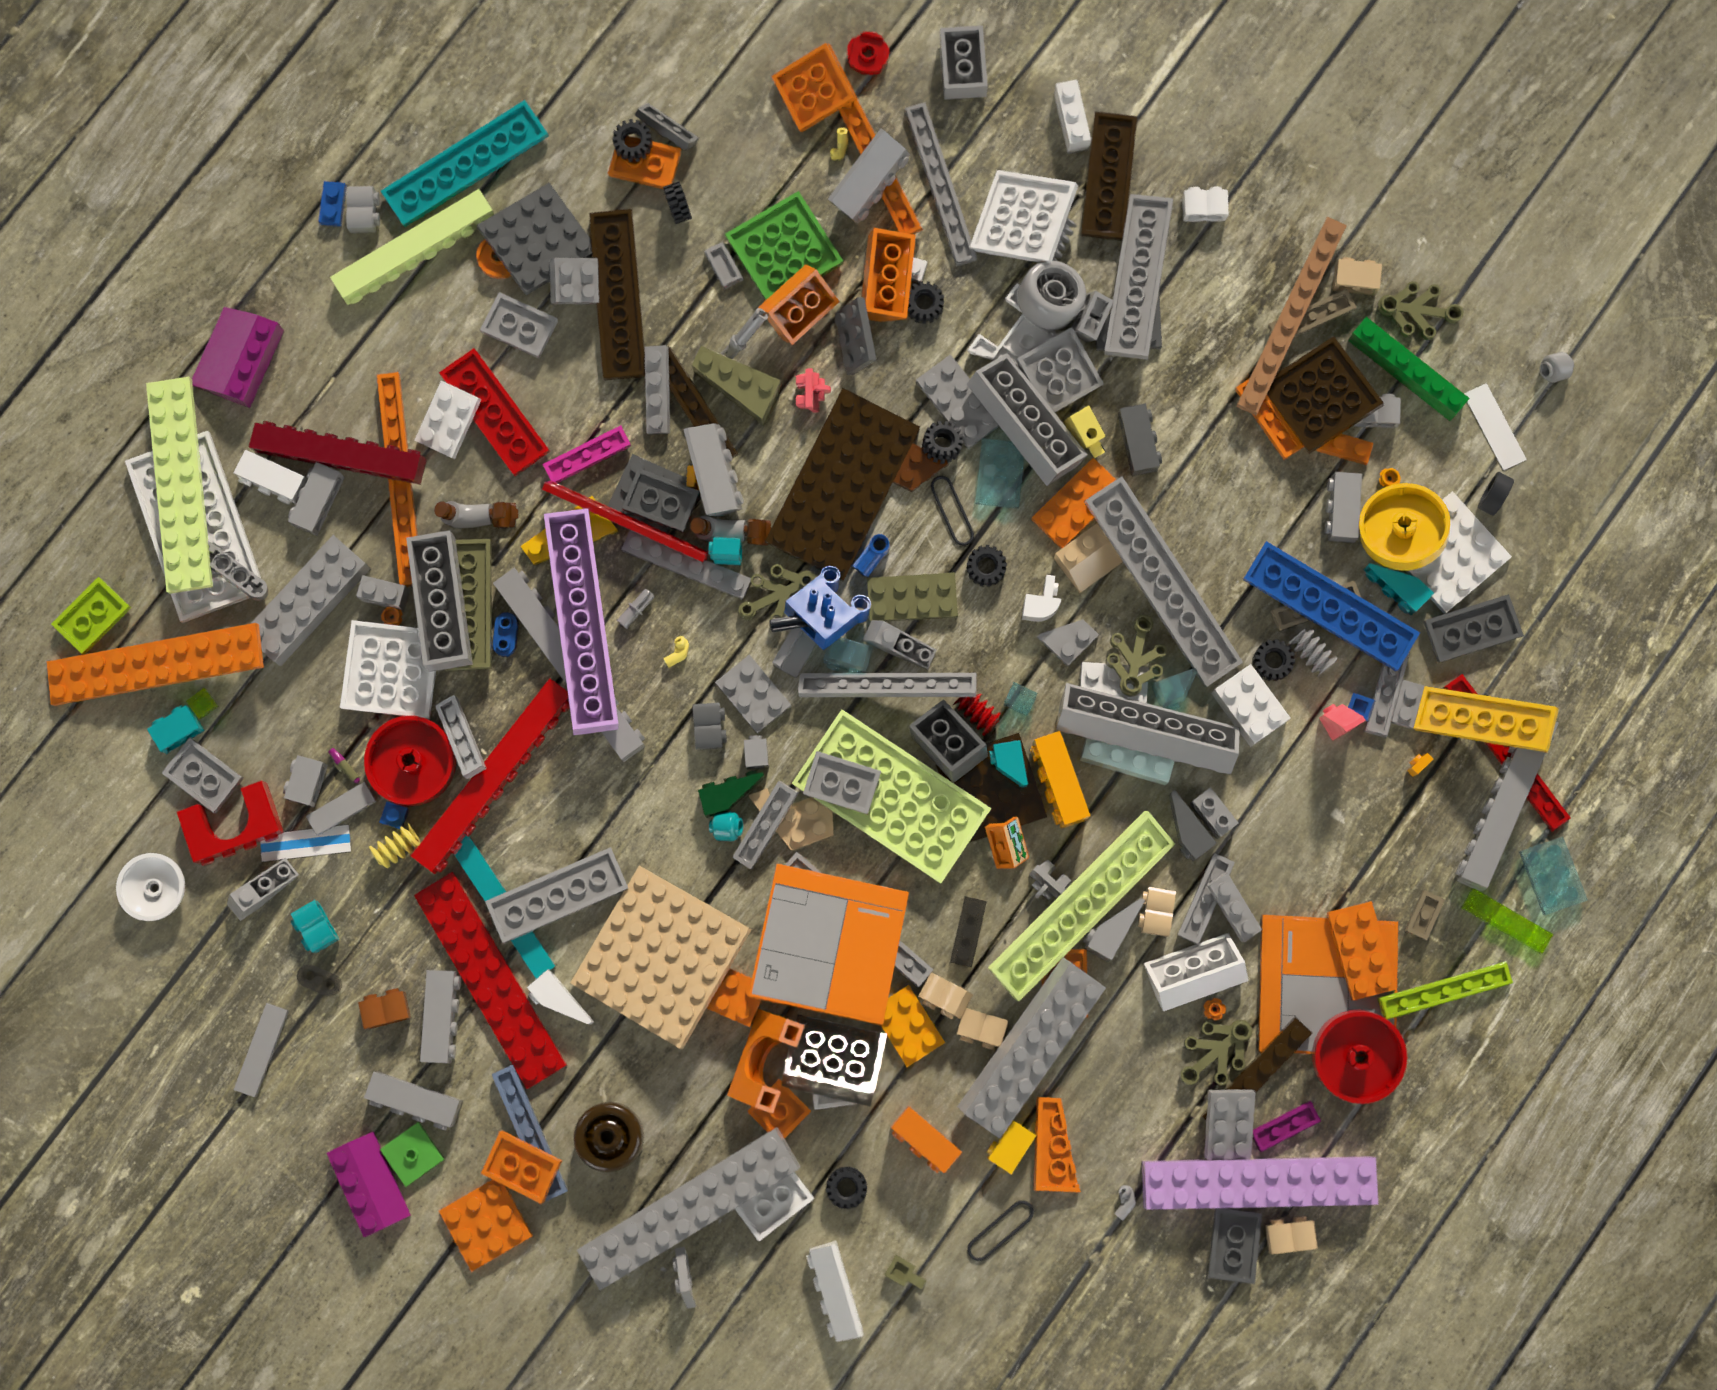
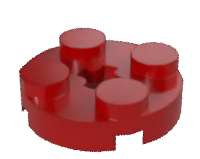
M871 31L862 32L856 38L854 36L847 46L849 66L852 70L863 75H878L885 68L889 60L888 44L878 33ZM867 49H870L874 55L865 57L862 52H867Z

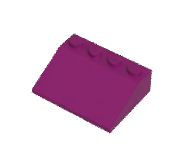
M224 307L192 377L193 387L250 408L284 329L278 322L260 315Z

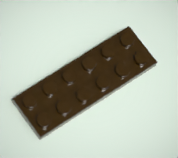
M1095 111L1081 236L1123 241L1138 116Z

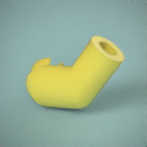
M845 128L837 130L838 149L832 148L830 150L832 160L839 159L840 161L845 156L848 146V130Z
M682 636L677 637L674 641V653L664 658L668 668L687 657L689 643Z

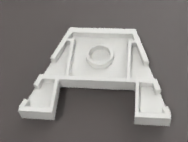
M1016 284L1005 301L1021 312L1017 300L1020 285ZM1022 314L999 346H996L979 334L969 347L968 352L993 361L1008 353L1018 366L1015 359L1052 339L1057 334L1054 330L1043 329L1032 324Z

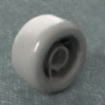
M1052 261L1050 264L1040 262L1034 265L1022 280L1017 293L1018 305L1023 315L1032 324L1047 330H1058L1071 324L1082 310L1086 301L1085 284L1081 276L1065 263L1059 261Z

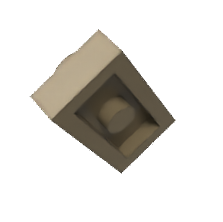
M1422 890L1405 928V932L1424 941L1428 940L1445 899Z

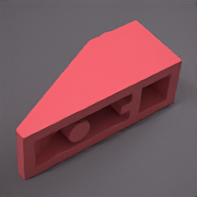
M1332 704L1322 710L1324 714L1319 717L1332 741L1366 721L1363 716L1343 704L1338 707Z

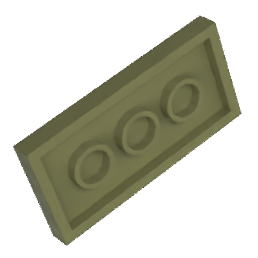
M955 572L867 578L868 598L871 601L870 623L872 620L890 622L958 617Z

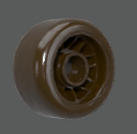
M604 1102L590 1107L581 1115L574 1130V1146L579 1158L588 1167L600 1172H615L626 1168L639 1156L644 1143V1129L641 1120L632 1109L617 1102ZM605 1131H611L614 1135V1140L611 1144L605 1143L602 1139Z

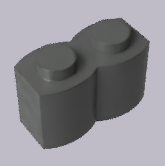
M720 703L693 704L696 750L722 749L723 743H727L726 730H722L721 721H725V708H720Z

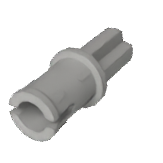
M644 589L632 604H628L629 607L617 621L624 628L628 629L639 615H643L642 611L654 599V595L649 590Z

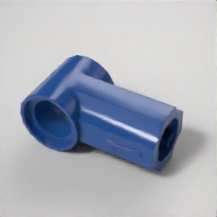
M882 534L874 535L868 546L853 564V568L868 578L882 558L889 553L890 543L888 538ZM877 541H884L886 547L878 551L874 548V544Z

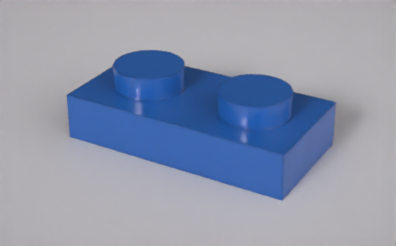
M324 181L318 221L320 225L342 227L347 189L345 183Z

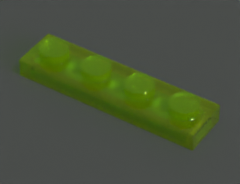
M1475 888L1470 890L1461 907L1463 910L1539 954H1543L1553 936L1551 932Z

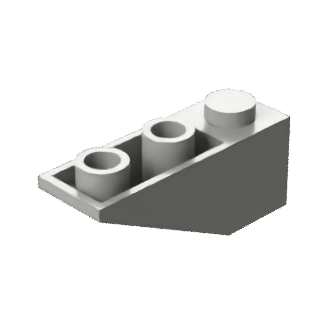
M872 620L863 641L882 651L928 670L936 652V649L884 621Z
M284 858L229 894L227 905L241 921L262 907L296 879L299 874L288 860Z

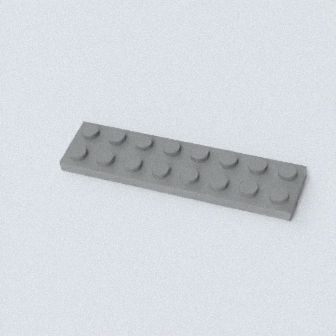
M1130 194L1114 290V302L1111 309L1105 345V355L1147 360L1149 358L1173 198Z

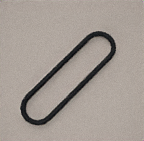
M937 476L931 482V491L952 538L958 545H969L974 539V531L953 484L946 476ZM938 479H944L949 483L971 533V538L967 542L958 541L934 489V483Z
M1024 1200L1014 1203L971 1240L967 1248L969 1256L975 1261H983L1032 1219L1034 1214L1032 1205ZM1019 1204H1026L1030 1208V1216L981 1258L973 1256L971 1253L973 1243Z

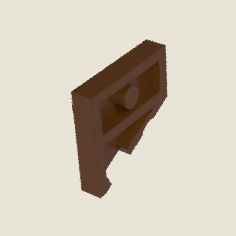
M912 443L893 484L913 492L925 481L934 477L941 469L946 468L949 463H947V460H945L944 464H940V460H937V463L933 462L934 457L931 459L927 458L928 453L924 454V448Z

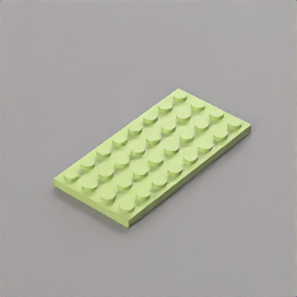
M841 710L792 782L794 786L804 792L816 751L880 770L881 775L868 815L816 798L813 799L940 884H942L991 810L990 807L844 710Z

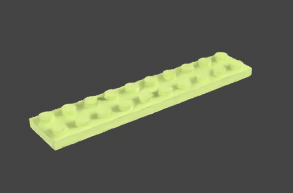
M190 377L146 383L166 592L172 594L213 587L209 558L210 552L192 379Z
M1144 811L988 969L1012 997L1020 1001L1175 845L1173 840L1148 811Z

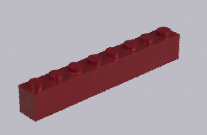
M263 421V424L254 423L248 447L259 454L310 464L317 462L331 468L421 485L427 462L420 455L421 452L408 449L405 452L400 451L399 447L387 445L384 448L379 447L378 443L366 441V444L359 443V440L351 437H346L343 440L338 439L337 435L325 433L324 436L317 435V432L314 430L304 429V432L289 425H284L281 428L276 427L275 423Z

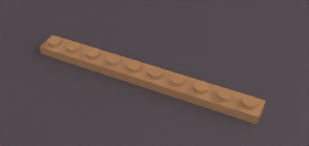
M1330 217L1326 218L1236 407L1257 415L1347 225Z

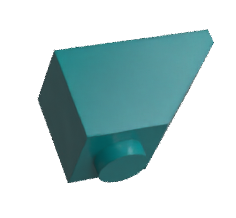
M1020 740L993 744V750L989 751L991 764H995L996 770L1020 787H1027L1028 782Z

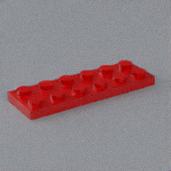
M475 348L439 372L446 383L482 399L473 417V421L514 477L550 452Z

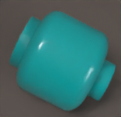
M718 812L714 815L713 820L709 821V832L713 834L717 841H735L743 833V820L735 812Z

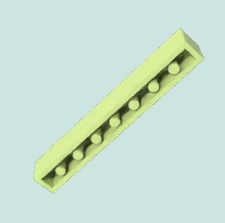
M478 189L330 278L347 305L357 303L369 292L373 293L379 290L384 283L396 280L406 270H413L418 266V263L425 259L433 258L438 251L443 248H450L460 238L473 234L474 230L477 229V224L494 215L493 210Z

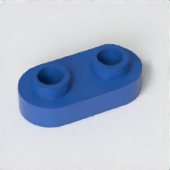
M501 613L495 620L493 649L501 657H509L516 650L518 620L511 613ZM509 620L510 624L504 627L502 625L503 621ZM506 641L508 643L507 647L500 648L501 642Z

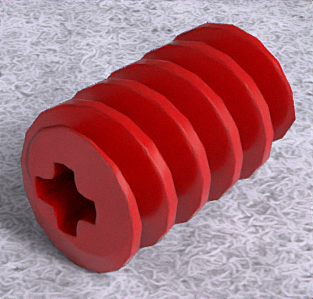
M981 693L977 694L976 697H959L953 705L960 703L957 708L958 711L966 709L964 713L965 718L972 715L971 724L979 722L976 727L977 730L985 728L983 736H986L1000 722L998 719L1001 713L992 714L994 706L986 708L987 699L982 702L979 701Z

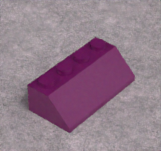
M374 1132L326 1153L364 1238L411 1216L386 1157L380 1150L381 1146Z

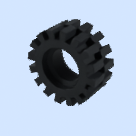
M629 119V123H626L624 120L622 121V126L619 124L616 126L617 131H613L614 137H612V141L618 156L621 155L623 160L627 158L629 162H632L633 159L639 162L640 157L645 159L646 153L650 154V148L653 145L652 137L645 123L641 124L640 120L637 119L635 123L633 119ZM630 134H636L641 138L638 146L631 148L625 145V138Z
M680 181L663 186L675 224L692 219Z
M920 281L919 285L913 284L909 295V317L911 319L915 318L917 323L922 321V324H926V321L932 323L934 319L937 320L939 314H942L944 307L942 290L940 288L937 289L936 284L930 285L929 281L926 284H923V281ZM922 295L929 296L933 301L931 308L927 310L920 309L916 304L918 297Z
M937 421L936 425L932 423L926 429L922 440L924 454L928 453L927 458L929 459L934 457L933 462L937 463V460H940V464H944L945 460H947V463H950L952 459L955 460L963 445L964 440H962L963 434H960L961 430L959 428L955 430V424L953 423L951 426H948V421H945L944 425H942L941 421ZM935 438H946L951 445L949 447H940L935 443Z
M982 545L978 546V549H974L971 555H969L966 570L969 578L973 579V583H978L982 587L984 585L991 587L992 584L996 585L1003 579L1007 568L1006 557L995 546L993 548L989 547L990 545L982 547ZM989 558L995 563V569L992 573L984 574L979 570L978 563L981 559Z
M1275 639L1274 641L1268 640L1257 648L1253 655L1254 661L1252 663L1255 665V670L1260 674L1261 678L1265 677L1267 681H1277L1285 678L1294 668L1293 664L1295 663L1293 656L1295 654L1294 651L1291 652L1290 645L1286 646V642H1279L1278 639ZM1275 652L1281 656L1282 664L1279 668L1273 669L1266 664L1265 659L1268 653Z
M849 1166L840 1167L829 1176L826 1183V1193L833 1205L841 1209H851L863 1202L867 1194V1182L864 1175L858 1169ZM843 1179H851L856 1185L854 1194L849 1197H844L838 1192V1184Z

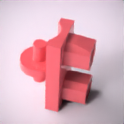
M812 368L805 369L804 374L796 376L797 387L799 389L805 388L804 395L796 396V406L800 409H809L813 413L819 412V401L825 400V394L831 393V387L825 385V379L819 378V374L813 372Z

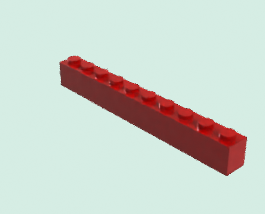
M549 678L484 761L486 769L469 780L411 855L413 859L433 874L441 873L448 864L447 859L451 854L455 855L459 851L463 838L465 836L469 837L476 828L474 824L479 818L483 819L490 810L488 806L493 800L497 801L504 792L503 787L507 782L511 783L518 774L517 769L521 764L525 765L532 756L530 754L535 746L538 748L546 738L544 735L548 729L552 730L559 722V715L562 712L568 711L570 705L567 690Z

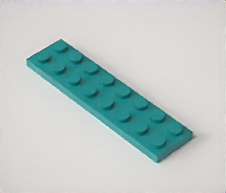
M523 100L382 189L381 193L403 226L407 227L540 143L549 135L528 103Z

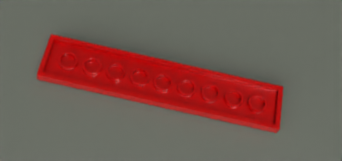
M449 873L414 895L415 899L526 1089H530L567 1066L455 873Z

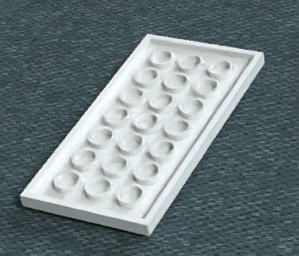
M209 431L199 433L198 444L208 541L261 578L212 436ZM153 451L126 460L125 463L165 576ZM225 559L217 563V568L226 569L229 566V561ZM212 569L213 587L171 594L179 620L182 623L249 599L250 597ZM238 572L235 574L234 580L243 582L247 575L244 572ZM250 582L249 585L254 589V594L256 592H263L261 589L262 585L257 588Z

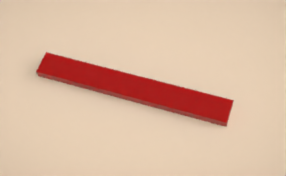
M548 481L543 485L542 490L581 508L588 509L592 513L696 560L704 562L708 558V551L558 483Z
M1463 674L1443 687L1446 690L1477 694ZM1485 742L1501 765L1507 757L1511 756V753L1508 752L1510 746ZM1537 773L1527 795V800L1551 832H1553L1570 820L1571 817Z

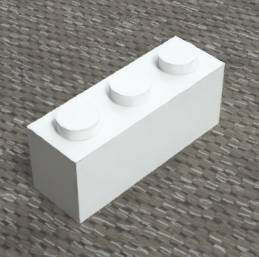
M1072 80L1057 83L1054 96L1067 152L1069 154L1089 150L1091 137L1078 81Z
M247 450L244 451L234 471V474L239 478L238 482L248 487L253 484L259 487L258 491L268 496L273 493L278 496L277 499L288 505L290 502L297 503L299 490L307 482L304 476Z

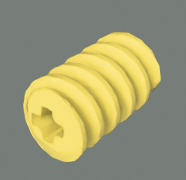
M409 823V830L402 826L400 827V835L395 831L392 832L394 839L391 840L385 836L386 844L377 841L378 849L369 846L371 853L381 866L389 868L390 861L393 863L398 862L397 855L404 859L406 857L405 850L412 854L413 846L416 848L419 846L420 839Z

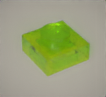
M203 688L186 700L199 719H203L219 707L206 688Z

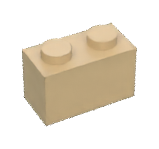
M1350 257L1339 259L1334 268L1332 291L1341 292L1347 289L1349 293L1375 296L1380 289L1382 264L1376 263L1373 260L1354 261Z

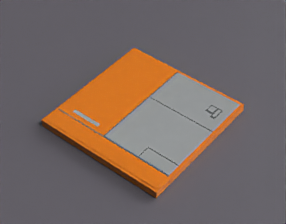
M776 864L748 997L882 1026L909 892Z
M1261 915L1258 1051L1261 1052L1294 1016L1312 1032L1311 1036L1294 1052L1299 1054H1312L1313 1043L1320 1028L1330 1018L1339 1013L1349 1010H1365L1382 1016L1377 998L1397 993V990L1351 1001L1328 918ZM1378 921L1397 987L1398 921ZM1397 1017L1389 1019L1388 1021L1397 1028ZM1354 1051L1356 1053L1355 1056L1364 1057L1363 1051Z

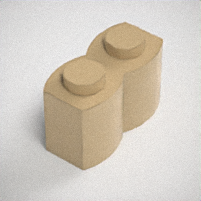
M1148 887L1147 892H1142L1141 898L1145 900L1143 903L1144 913L1139 914L1138 927H1141V933L1165 937L1170 936L1176 891Z
M931 972L918 997L924 1000L923 1005L932 1010H935L936 1007L942 1009L940 1014L952 1020L954 1016L961 1019L973 994Z
M966 1008L960 1019L956 1035L960 1036L961 1041L973 1044V1041L976 1040L982 1042L981 1047L995 1050V1047H1000L1008 1021Z
M1307 1216L1293 1217V1222L1287 1223L1284 1222V1219L1270 1220L1271 1224L1265 1225L1270 1254L1318 1249L1314 1221L1307 1220Z

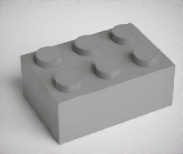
M983 25L940 28L939 42L944 99L986 97L988 85Z

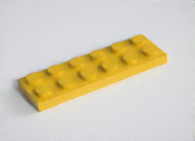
M1424 686L1414 729L1421 732L1548 753L1559 709L1555 706Z

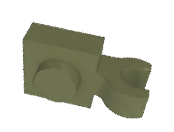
M897 1254L885 1273L886 1277L903 1287L909 1281L922 1289L927 1281L913 1273L915 1265Z

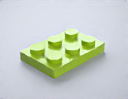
M97 577L51 625L84 655L132 607L105 581Z

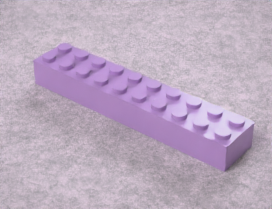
M588 509L544 514L573 734L581 735L618 730V718Z
M1371 1156L1142 1161L1143 1208L1378 1205L1376 1157Z

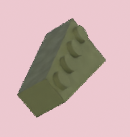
M701 346L692 363L694 373L764 426L781 390V380Z

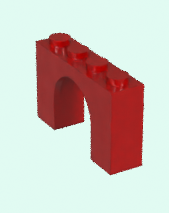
M261 780L240 788L249 817L243 832L232 839H220L214 834L205 808L202 805L196 804L177 812L194 863L206 866L214 863L215 858L223 856V858L231 857L239 849L249 850L258 846V842L263 840L266 842L274 841L279 838V834L284 833L268 783Z

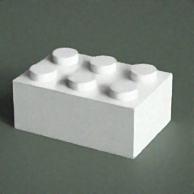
M1251 664L1211 693L1234 726L1240 727V734L1250 747L1291 719Z

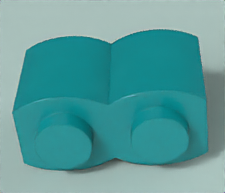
M714 537L713 542H709L710 560H714V564L742 565L741 538Z
M313 900L291 913L293 919L290 922L296 932H301L304 938L301 942L307 951L311 950L312 953L316 954L340 940L319 901Z

